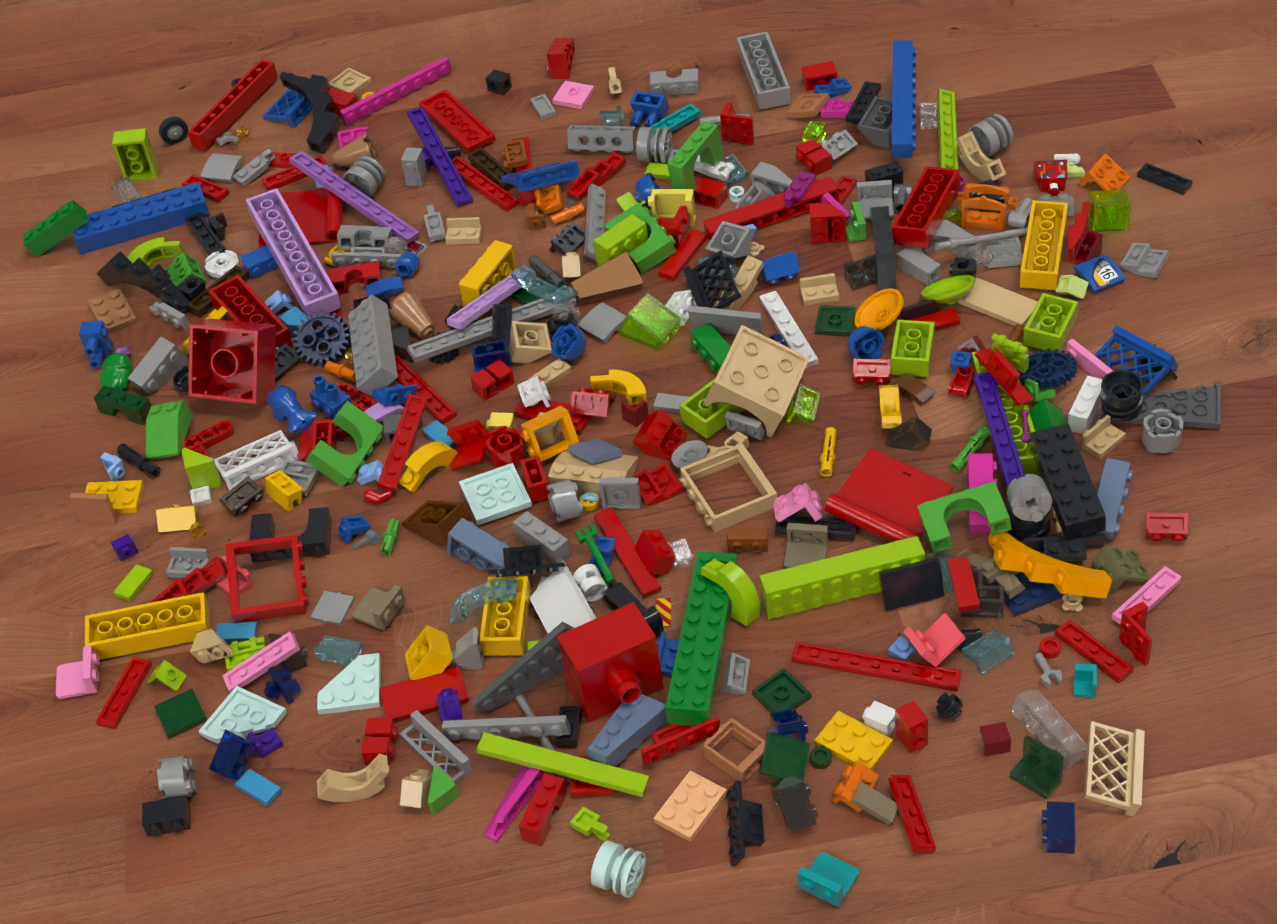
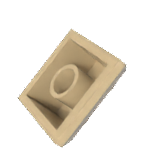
M511 322L509 341L511 362L529 364L551 353L547 324Z

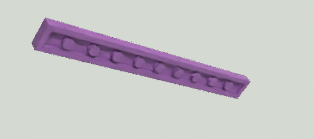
M303 151L290 157V163L375 223L381 227H392V234L404 243L409 244L419 238V231Z

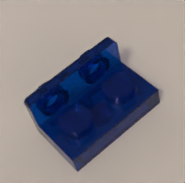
M795 709L770 713L771 723L778 734L790 735L795 731L801 742L806 741L805 734H808L807 723L803 721L802 715H799Z

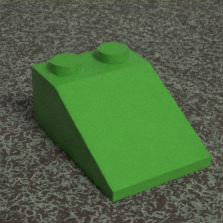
M183 400L151 406L146 419V457L150 460L180 455L193 417L192 412Z

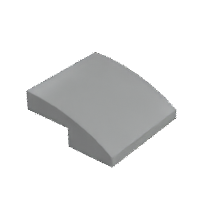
M212 153L204 166L201 178L207 181L233 183V175L240 170L243 156Z
M1018 236L983 242L988 268L1022 265L1023 255Z
M1133 243L1122 260L1120 267L1137 275L1157 278L1170 256L1169 250L1151 249L1150 243Z
M602 302L580 321L578 327L602 342L607 343L614 332H620L630 318Z

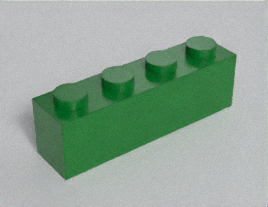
M74 200L65 203L59 210L51 213L44 221H40L34 228L24 233L23 246L39 257L88 222L87 211Z
M707 323L690 331V344L694 350L696 349L699 352L700 357L708 362L710 369L718 373L730 349V345L710 323Z

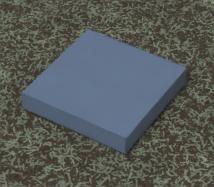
M599 438L569 445L570 453L591 464L622 457L621 449Z

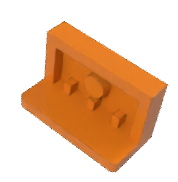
M558 183L551 184L543 189L542 187L536 188L534 191L537 198L535 204L538 210H542L545 216L563 208L561 188Z
M856 761L852 765L848 764L841 773L843 778L834 787V796L831 801L837 803L841 800L859 813L863 809L851 803L858 784L863 782L873 788L879 775L860 761Z

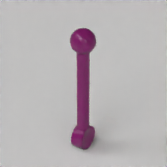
M1023 410L1021 412L1024 430L1022 442L1028 443L1030 441L1027 430V416L1029 412L1028 410Z

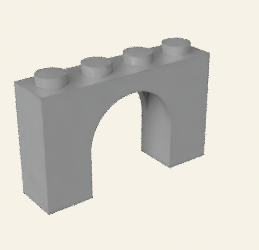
M945 219L941 222L928 248L907 246L897 254V268L928 286L941 278V264L925 254L935 250L936 243L945 242L952 238L974 237V235ZM977 243L959 246L957 249L949 251L961 258H969L977 252Z

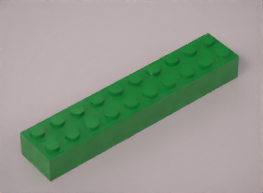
M697 551L665 707L667 724L696 726L710 720L712 717L732 605L723 587L701 575V568L713 559L723 564L732 561L738 565V554Z

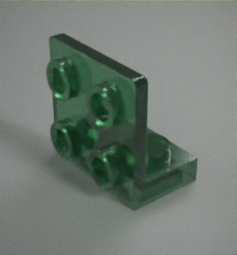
M1026 735L1023 741V757L1010 772V778L1048 800L1062 783L1064 756L1057 750L1045 746L1040 740Z

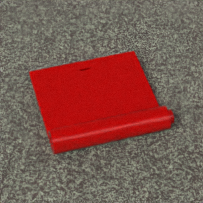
M328 189L280 192L310 245L338 242L337 234L341 225H343V200ZM259 232L258 247L261 248L266 243Z
M869 448L837 495L832 493L829 496L824 511L889 542L918 536L920 541V537L925 530L917 505L949 495L954 486Z

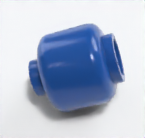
M412 252L403 253L395 262L396 271L403 277L413 276L420 268V260Z

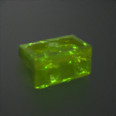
M801 384L795 390L791 399L792 402L788 405L786 421L790 423L795 417L812 424L821 393Z

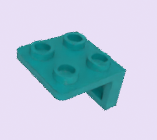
M822 852L819 853L809 869L801 867L798 872V886L800 889L839 907L858 878L859 870Z

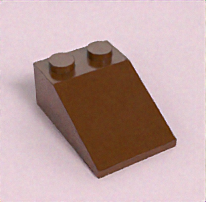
M427 500L402 525L435 544L447 545L448 533L461 518L471 522L473 520L463 503Z

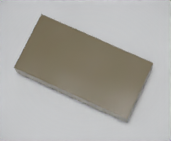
M863 782L858 784L851 803L888 825L893 822L898 809L895 801Z

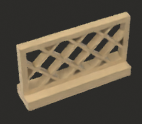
M1093 721L1089 723L1084 799L1124 809L1125 815L1133 817L1142 806L1145 731L1136 729L1132 733ZM1095 730L1101 731L1107 738L1100 740L1096 736ZM1115 737L1126 738V745L1121 746ZM1110 741L1117 750L1110 752L1104 743ZM1097 747L1105 755L1101 759L1094 753V749ZM1118 753L1126 760L1122 765L1114 757ZM1109 759L1115 769L1109 771L1102 762ZM1098 766L1104 775L1098 778L1092 768ZM1119 771L1125 781L1119 783L1113 774ZM1108 778L1115 787L1108 790L1102 783V780ZM1096 784L1103 794L1091 793V786ZM1118 790L1124 797V800H1117L1112 793Z

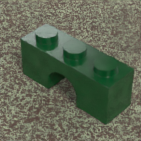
M105 385L94 396L100 413L115 417L121 410L127 415L130 422L141 425L146 424L151 408L149 398Z

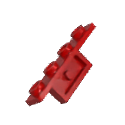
M988 348L975 352V357L1018 406L1033 402V397L1018 381L1021 375L998 349L992 351Z
M716 716L696 726L673 724L651 734L655 744L641 750L642 763L644 765L655 763L663 757L675 754L681 749L693 746L699 741L712 737L720 727V719Z

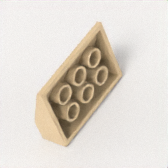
M567 449L553 462L548 474L549 485L569 479L571 482H576L578 487L576 495L582 496L584 493L593 492L601 498L599 478H632L639 457L622 455L620 458L591 464L570 453L569 449Z

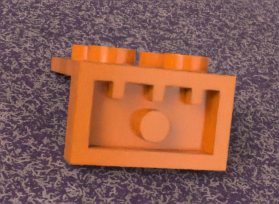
M1105 153L1091 166L1078 183L1083 187L1087 183L1091 184L1095 181L1107 194L1113 197L1130 176Z

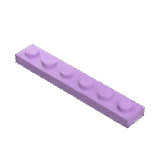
M515 271L447 318V324L457 329L465 328L482 314L488 312L493 307V304H499L519 288H522L530 281L529 275Z

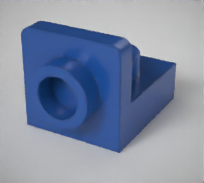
M953 351L950 360L952 372L955 373L957 367L969 368L971 353Z
M363 515L342 517L338 527V534L348 544L351 543L352 535L370 532L371 525Z

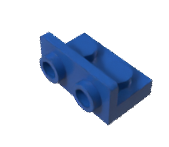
M398 384L391 387L373 389L372 396L384 407L406 403L409 394L416 395L417 386L415 384L407 386Z
M662 631L661 637L657 638L662 676L672 677L679 640L668 639L666 631Z

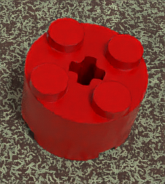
M500 426L488 434L486 447L489 460L495 467L499 468L511 463L516 467L521 464L520 460L526 459L524 439L518 428L513 427L511 429L507 428V426Z

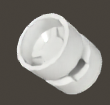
M583 565L573 575L587 602H596L603 598L602 592L607 590L608 587L595 565Z

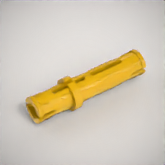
M832 427L825 429L823 453L820 456V474L823 477H830L832 475V468L836 459L834 451L837 430Z

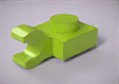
M584 806L570 821L572 828L588 837L592 832L602 841H606L610 837V833L606 832L609 827L601 823V816Z

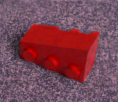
M555 38L547 52V73H550V79L570 78L575 54L574 38Z

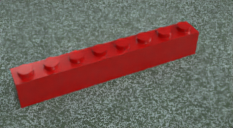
M261 59L188 131L193 148L205 151L278 78L274 62Z
M831 177L815 181L801 201L796 200L791 208L784 206L785 192L703 220L704 231L707 233L710 241L722 221L740 226L753 224L759 230L810 212L809 203H821L822 196L827 192L838 202L839 188Z

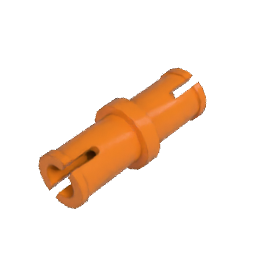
M579 203L551 215L550 219L555 226L585 213L583 204Z
M332 361L326 363V372L333 373L338 378H346L356 382L355 370L348 368L347 365H339Z

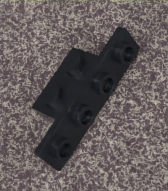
M1093 533L1065 540L1064 536L1049 535L1047 537L1028 536L1022 538V543L1034 550H1044V555L1060 561H1082L1087 559L1086 548L1104 547L1105 534Z
M541 545L503 548L504 568L488 570V574H496V578L508 577L509 572H513V576L525 575V571L530 570V574L542 573V569H546V572H556L558 567H565V563L542 564Z
M738 780L726 792V799L728 800L727 818L729 819L728 837L730 838L728 854L731 859V866L734 867L745 857V843L761 846L764 843L762 804L742 799V784Z

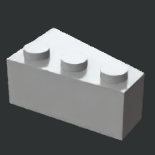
M160 337L128 379L137 388L152 395L173 378L177 371L182 370L183 366H188L189 359L175 344Z

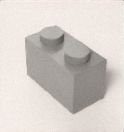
M406 147L401 158L406 185L422 187L428 175L422 148Z

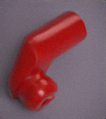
M367 489L364 492V498L374 504H379L393 498L390 490L380 493L373 489Z

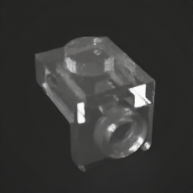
M685 538L669 543L676 555L673 567L686 568L690 566L695 555L694 552H690Z

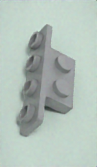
M351 247V253L333 252L331 255L333 266L344 267L379 261L380 267L395 268V262L401 256L400 254H386V247Z

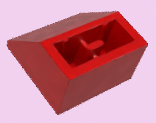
M827 202L809 203L811 244L846 242L845 213Z
M659 409L647 416L632 442L647 455L671 461L673 452L682 444L688 433L662 409Z
M333 419L314 421L300 435L298 461L306 462L305 460L320 440L336 450L337 433L332 422Z

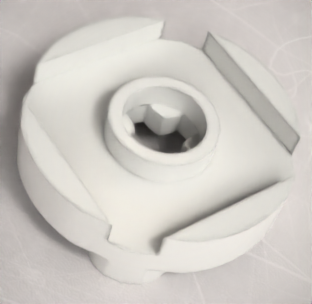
M225 250V253L214 252L205 260L207 274L218 279L235 265L240 267L236 253Z

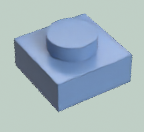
M902 636L888 649L890 656L909 661L917 652L913 644Z

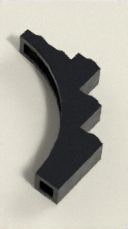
M281 72L279 77L282 85L302 95L313 109L312 128L307 138L310 150L325 154L341 126L338 115L333 112L336 107L333 97L327 94L330 89L327 78L312 74L311 78L308 79L307 77L297 76L292 73Z
M889 206L871 207L869 218L875 250L878 291L889 288L897 290L894 239H892Z
M120 251L96 273L107 286L119 282L129 283L148 291L181 313L188 309L187 304L190 300L169 280L171 276L160 264L151 270L140 257L132 263Z

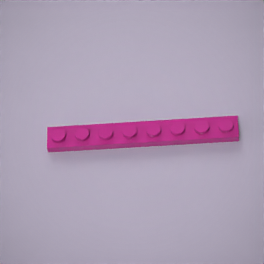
M444 57L341 110L343 124L348 126L451 73L450 60Z

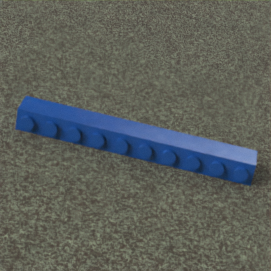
M913 40L893 41L892 158L912 157V150H916V119H913L916 118V98H913L916 97V47H913Z

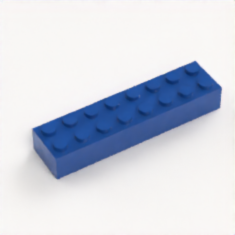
M198 182L88 214V222L75 230L73 234L79 252L82 255L186 224L185 218L199 212L204 218L210 217L200 183Z

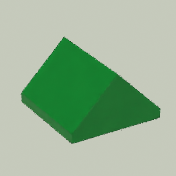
M1044 398L1029 409L1035 431L1066 424L1062 409Z

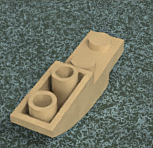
M749 255L747 256L734 278L742 297L723 309L738 311L758 284L756 279L765 265L763 261ZM730 291L727 297L732 296L735 292Z

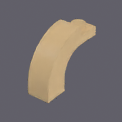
M973 131L956 138L962 153L959 155L967 170L980 181L992 179L994 181L1006 175L1000 158L991 160L983 154Z
M379 753L366 768L358 772L341 773L327 769L317 780L318 799L331 802H351L366 799L377 794L385 787L384 778L389 773L387 755Z

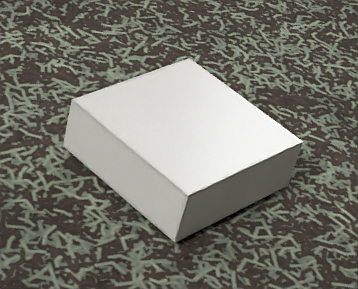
M209 485L190 490L192 505L198 504L199 507L212 503Z

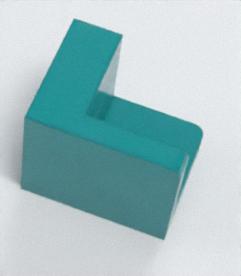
M1075 663L1074 697L1096 698L1097 664Z

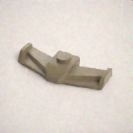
M964 549L955 556V558L968 557L971 568L975 569V575L988 584L996 581L1006 592L1009 599L1026 589L1011 571L1000 570L994 558H985L972 553L968 549Z

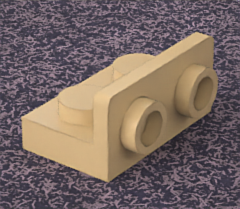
M479 217L446 219V245L480 244L482 226Z
M835 273L800 278V293L804 306L839 300Z
M1109 415L1099 419L1095 426L1090 430H1086L1082 436V449L1100 460L1126 438V433L1110 424L1111 416Z

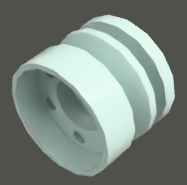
M609 840L605 841L593 862L591 884L607 891L612 888L615 894H621L626 898L632 897L637 891L646 865L645 853L638 850L635 851L630 847L624 851V846Z

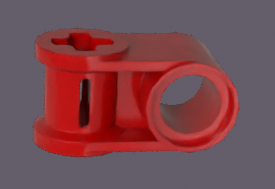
M969 364V368L957 367L955 375L949 384L948 395L952 396L954 394L962 396L964 399L969 398L974 384V367Z

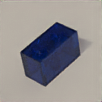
M507 338L471 345L476 373L482 369L487 370V366L499 359L508 367L512 366Z
M225 729L209 769L228 779L239 780L245 772V766L254 751L256 741L237 731Z
M1047 801L1046 810H1042V824H1046V830L1042 829V843H1046V853L1074 854L1076 842L1075 803Z

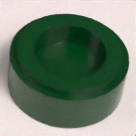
M816 747L810 753V762L817 769H825L832 763V754L825 747Z

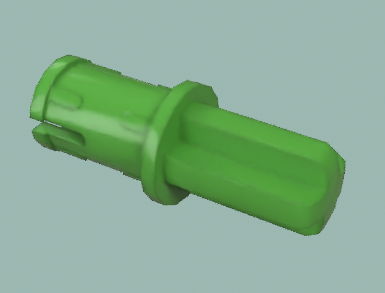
M391 519L386 532L382 535L383 542L379 550L382 555L387 556L388 553V556H390L392 553L393 545L398 539L397 532L400 525L398 520Z

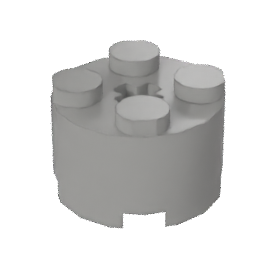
M1169 409L1152 410L1150 415L1144 417L1142 442L1147 447L1148 452L1153 454L1174 453L1178 450L1183 431L1181 416L1178 415L1177 417Z
M1025 474L1024 477H1020L1017 480L1016 478L1013 479L1008 485L1006 492L1008 502L1014 515L1021 520L1041 521L1043 516L1050 510L1052 505L1051 494L1041 477L1035 474Z
M567 479L546 486V489L551 491V494L547 496L552 513L556 512L558 515L555 518L557 523L579 517L580 513L584 512L581 500H577L576 493H578V487L576 482H571Z
M179 755L158 760V763L161 764V769H157V777L160 791H165L163 799L180 796L189 798L193 793L197 792V782L193 780L192 771L195 770L193 758L188 759L186 755Z

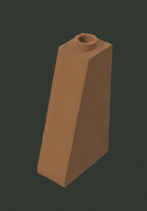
M624 252L571 282L569 290L574 297L577 296L578 299L639 286L644 282L628 253Z

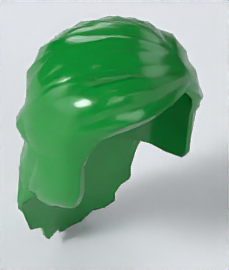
M113 353L106 357L102 365V372L100 373L102 387L105 385L122 391L127 387L128 377L133 370V365L127 355Z

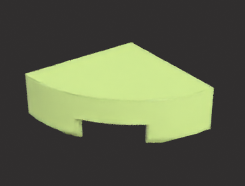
M1067 162V178L1084 176L1085 171L1082 167L1074 165L1073 162Z

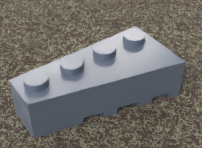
M1106 458L1097 493L1106 515V531L1097 533L1105 534V540L1113 542L1115 534H1119L1121 523H1118V521L1124 514L1125 505L1123 503L1128 498L1129 482H1132L1133 471L1130 470L1131 462Z
M461 518L448 533L447 555L451 557L457 555L461 557L460 561L466 564L472 562L481 571L504 568L503 548H510L505 542L497 540L489 532L481 530L473 522L467 521L464 518ZM509 572L508 576H513V572Z
M642 694L634 702L621 703L588 747V759L616 767L627 758V754L631 750L639 748L643 740L648 736L652 737L651 734L657 732L656 729L661 725L665 726L667 724L666 704Z

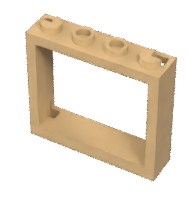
M743 443L680 468L681 478H679L681 486L687 489L690 500L695 501L697 511L704 515L706 525L711 526L714 532L773 509V504L778 498L777 492ZM740 463L762 497L715 515L693 481Z

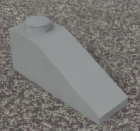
M760 162L751 173L752 185L757 181L770 187L773 193L777 195L785 192L792 183V180L776 166Z

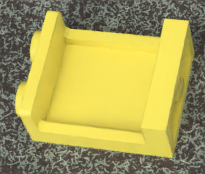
M652 189L651 196H648L651 217L654 216L656 219H674L679 207L687 206L688 213L691 216L688 227L695 226L696 210L693 189Z

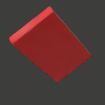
M460 666L444 670L437 675L414 681L410 679L379 688L386 718H393L394 723L411 718L410 715L416 710L421 715L438 711L437 694L443 689L452 688V690H457L460 704L469 702Z

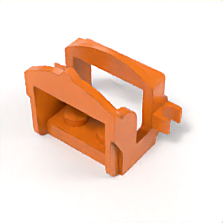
M967 184L965 193L958 192L957 204L961 205V227L1005 231L1009 209L1016 210L1018 198L1010 197V189L1008 187ZM971 192L1003 195L1004 204L989 199L986 196L970 198ZM970 208L1001 211V213L972 211Z

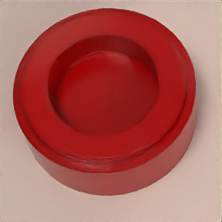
M1045 638L1040 642L1039 651L1045 658H1056L1061 653V643L1055 638Z

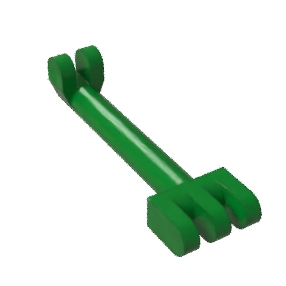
M594 524L589 525L591 532L586 527L582 528L584 535H581L579 530L574 531L580 544L587 542L604 575L603 579L607 587H610L611 583L612 585L617 584L616 578L611 573L594 540L598 537Z

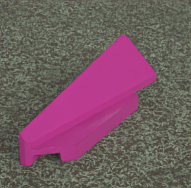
M523 765L520 766L483 834L485 837L495 842L500 840L534 795L543 777L542 770Z

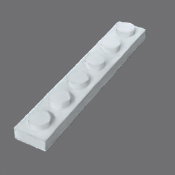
M773 291L759 296L760 303L787 347L810 358L806 368L817 365V356L778 293Z

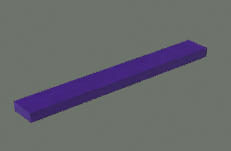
M423 107L407 111V116L456 206L460 207L473 203L472 196Z
M989 372L974 374V383L1006 488H1008L1013 479L1016 478L1017 480L1020 477H1024L1025 474L995 379Z

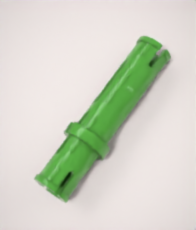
M981 426L976 434L968 439L967 445L949 465L953 472L959 473L968 462V454H974L977 450L981 449L983 442L990 435L987 427Z

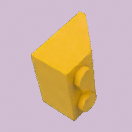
M429 625L425 626L405 653L409 678L414 681L440 674L446 667L450 666L453 656L447 633Z

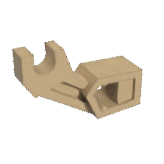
M608 67L610 94L622 93L620 79L616 78L615 67Z
M737 431L724 441L725 446L715 447L708 445V453L705 458L742 443L747 449L750 447L748 437Z

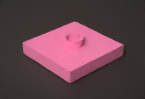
M564 81L552 102L554 105L583 109L595 90L594 86Z

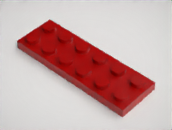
M446 89L419 102V107H423L425 113L467 153L473 152L496 140L495 134Z

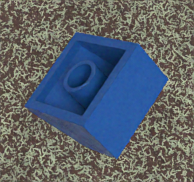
M793 251L761 260L765 265L759 274L763 282L769 281V284L779 282L781 277L786 276V280L797 277L796 273L801 272L796 252Z

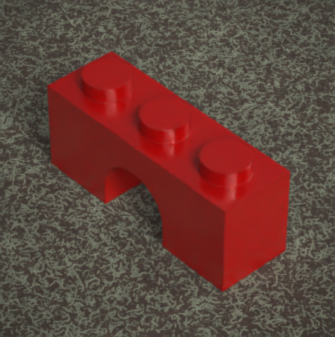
M379 261L328 269V277L334 288L339 291V294L349 293V287L353 283H364L366 288L367 285L382 280V271Z
M544 773L519 824L522 841L543 846L551 829V813L553 809L560 810L568 793L565 778Z

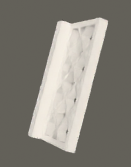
M279 430L218 457L214 461L217 470L230 491L247 476L255 481L279 470L286 459L298 461V457L293 444ZM280 438L278 442H273V440ZM268 447H274L273 450H267ZM252 454L257 455L255 458L250 457ZM234 462H240L239 465H233Z

